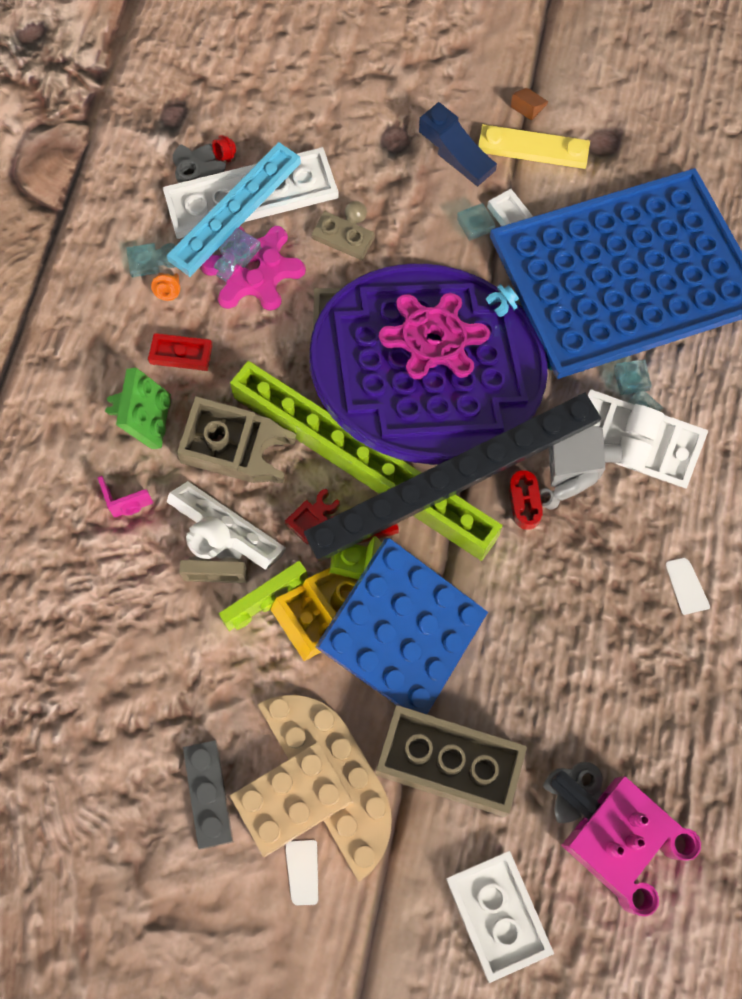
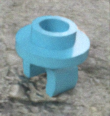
M499 284L497 286L499 292L491 293L486 298V301L490 306L496 302H501V305L494 311L498 317H502L508 312L509 305L513 310L518 308L515 302L519 298L509 285L504 288Z

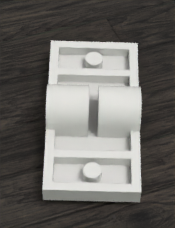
M590 389L588 397L601 416L600 422L594 426H599L603 429L604 444H621L622 447L621 462L614 464L682 488H687L708 430L671 418L655 409L631 404Z

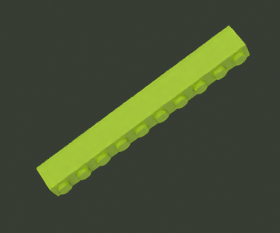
M247 361L230 382L234 399L258 415L270 418L282 428L295 433L296 440L378 494L421 474L420 471L403 460L382 454L361 443L346 432L326 410L250 361ZM453 495L413 515V517L480 561H483L499 538L503 526L457 495Z

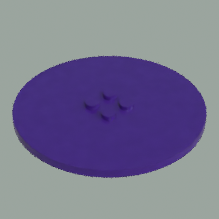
M402 264L381 268L356 278L340 289L327 302L314 325L309 361L312 381L323 406L331 417L352 437L366 446L396 459L413 463L439 465L534 418L546 389L548 377L546 352L525 311L519 304L516 303L518 308L515 310L509 305L508 312L504 316H497L494 310L501 305V302H496L490 306L486 301V298L491 293L499 292L495 285L471 273L451 267L433 264ZM447 293L458 295L462 299V306L458 311L459 319L467 324H484L490 330V337L482 345H468L464 348L465 354L474 362L473 372L467 377L460 378L454 375L448 367L437 365L434 368H429L428 373L423 378L417 380L411 378L406 370L411 354L403 348H386L379 339L381 328L385 326H399L405 322V318L399 313L396 306L398 297L409 294L414 296L421 305L435 307L440 303L443 295ZM427 334V339L439 341L442 339L438 334Z

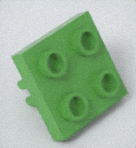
M138 368L126 369L123 390L121 393L107 398V401L113 404V406L107 407L105 412L109 415L117 416L116 425L150 449L162 448L163 437L166 432L165 425L171 394Z

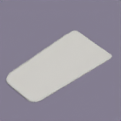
M686 558L668 561L666 567L682 614L686 615L710 609L709 602L690 561Z
M290 841L286 844V857L291 900L297 906L315 905L318 902L317 841Z

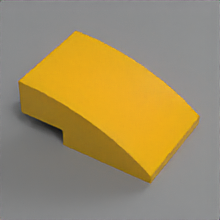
M330 568L307 578L302 586L275 599L270 610L303 661L321 653L315 646L358 581L357 579L329 573Z

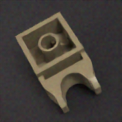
M195 396L177 455L182 464L251 483H283L285 473L266 463L262 455L268 447L273 445H295L296 434L282 428L270 418L255 415V412ZM218 435H222V437H223L222 440H220V441H213V440H212V439H217Z

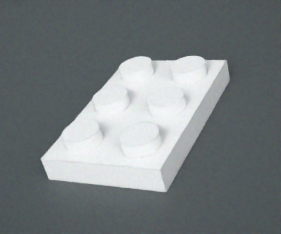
M510 851L446 878L488 983L554 954Z

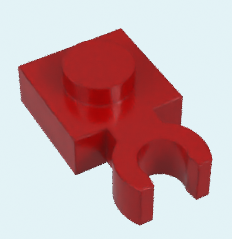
M323 489L318 493L317 502L314 505L305 500L285 520V525L307 545L309 543L304 535V531L328 520L325 515L335 513L340 507L338 499L330 505L323 503L324 499L329 496L327 489Z

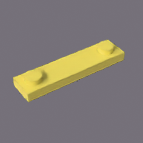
M482 124L478 146L486 154L585 169L590 140Z

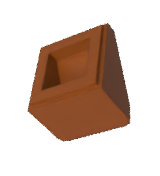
M524 88L512 95L510 107L532 121L548 104V101L529 88Z

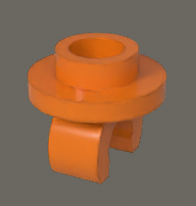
M160 272L155 276L151 284L154 295L165 301L177 298L181 289L179 274L175 273L172 276Z

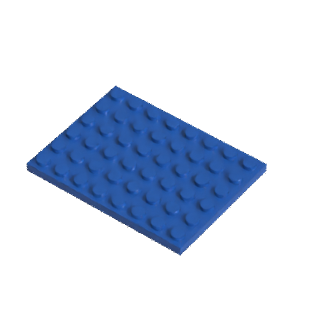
M696 168L491 229L490 231L491 241L522 307L543 345L546 358L556 379L742 320V251Z

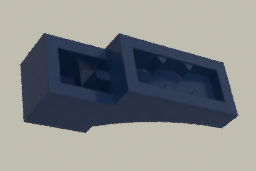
M438 102L420 117L419 133L438 147V155L478 187L496 171L497 163L470 138L459 123V117Z

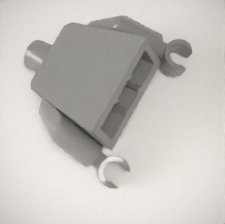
M593 425L549 447L551 487H555V490L552 491L547 488L540 490L542 498L551 495L550 500L547 503H543L542 507L549 510L555 509L559 505L560 500L568 499L594 485L601 478L605 470V463L621 462V444H604L603 429Z

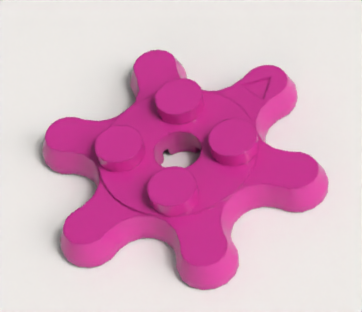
M239 226L226 240L230 245V249L222 255H211L201 265V270L205 275L221 276L226 281V285L218 295V303L221 307L231 309L238 304L242 297L253 295L260 300L261 306L264 309L276 310L282 302L281 295L276 290L278 282L285 278L299 279L304 276L306 267L300 259L285 258L280 255V249L288 240L287 232L282 227L274 226L270 228L265 236L255 239L253 236L246 235L245 230ZM259 261L260 266L257 269L249 270L246 268V263Z
M447 293L441 297L440 303L437 306L425 307L412 295L404 294L398 297L396 306L399 313L405 318V322L399 326H385L381 328L379 339L386 348H403L411 354L406 365L408 375L416 380L421 379L428 373L429 368H434L437 365L448 367L454 375L460 378L471 374L474 369V362L465 354L464 348L468 345H482L490 337V330L484 324H467L459 319L458 311L461 309L462 299L456 294ZM427 334H438L442 339L441 341L427 339Z

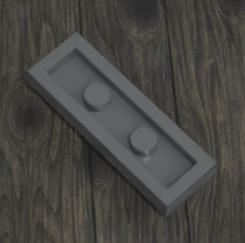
M214 740L183 747L198 849L202 850L234 843L217 741Z

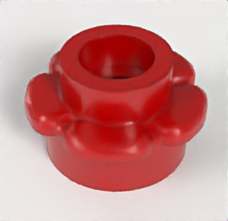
M220 135L218 139L213 140L212 151L218 161L226 160L231 162V159L236 154V146L232 139Z

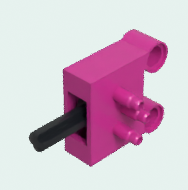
M561 770L552 778L550 786L584 816L561 846L618 897L619 904L623 910L639 916L652 915L659 906L657 891L647 883L634 881L660 848L663 854L670 859L685 861L695 859L701 851L699 836L693 830L681 827L626 776L616 777L596 801L567 773ZM678 835H681L685 840V849L682 853H679L675 848V840ZM637 889H640L644 894V902L639 908H636L632 901L633 894Z

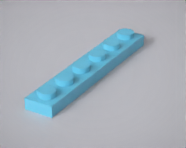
M278 142L167 254L168 262L191 277L301 164L300 156Z

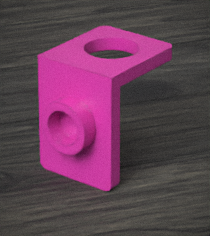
M103 476L97 477L107 507L114 518L121 515L136 514L142 507L153 503L147 489L113 501L109 486Z

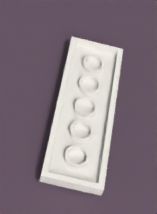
M324 148L297 153L300 156L301 164L244 222L339 198L338 189ZM256 164L163 187L176 238H184Z

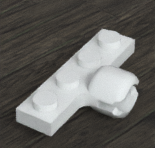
M187 481L169 493L167 503L196 522L189 528L190 532L186 536L188 547L196 556L211 559L224 549L233 548L265 570L283 556L286 547Z

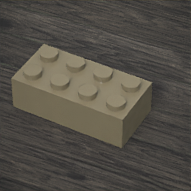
M396 705L376 769V776L506 817L510 813L527 746Z

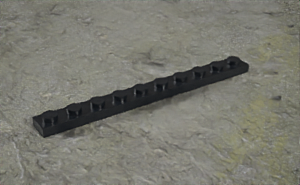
M584 392L304 531V535L317 561L321 562L599 423L601 416L587 393Z

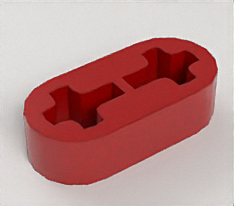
M521 470L513 474L510 480L509 495L515 524L524 530H531L539 525L543 516V509L536 476L529 471ZM519 480H524L525 485H530L528 486L526 496H523L521 487H516ZM525 504H528L530 513H535L531 521L527 520L526 516H521Z

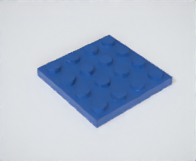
M386 538L315 648L394 704L428 714L488 614V611L393 540Z

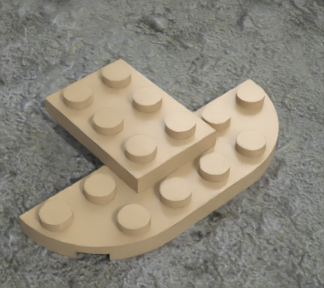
M283 695L257 704L289 759L230 795L262 856H268L324 821L355 877L360 882L378 865L386 851L390 838L391 809L382 784L344 721L324 703L306 696Z

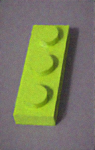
M299 560L218 613L228 631L234 628L236 630L242 629L252 621V616L261 610L263 612L269 611L277 597L302 586L308 578L307 570Z

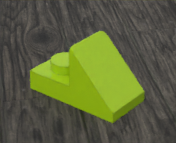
M373 536L367 547L355 544L331 557L329 573L358 580L382 544L376 536Z

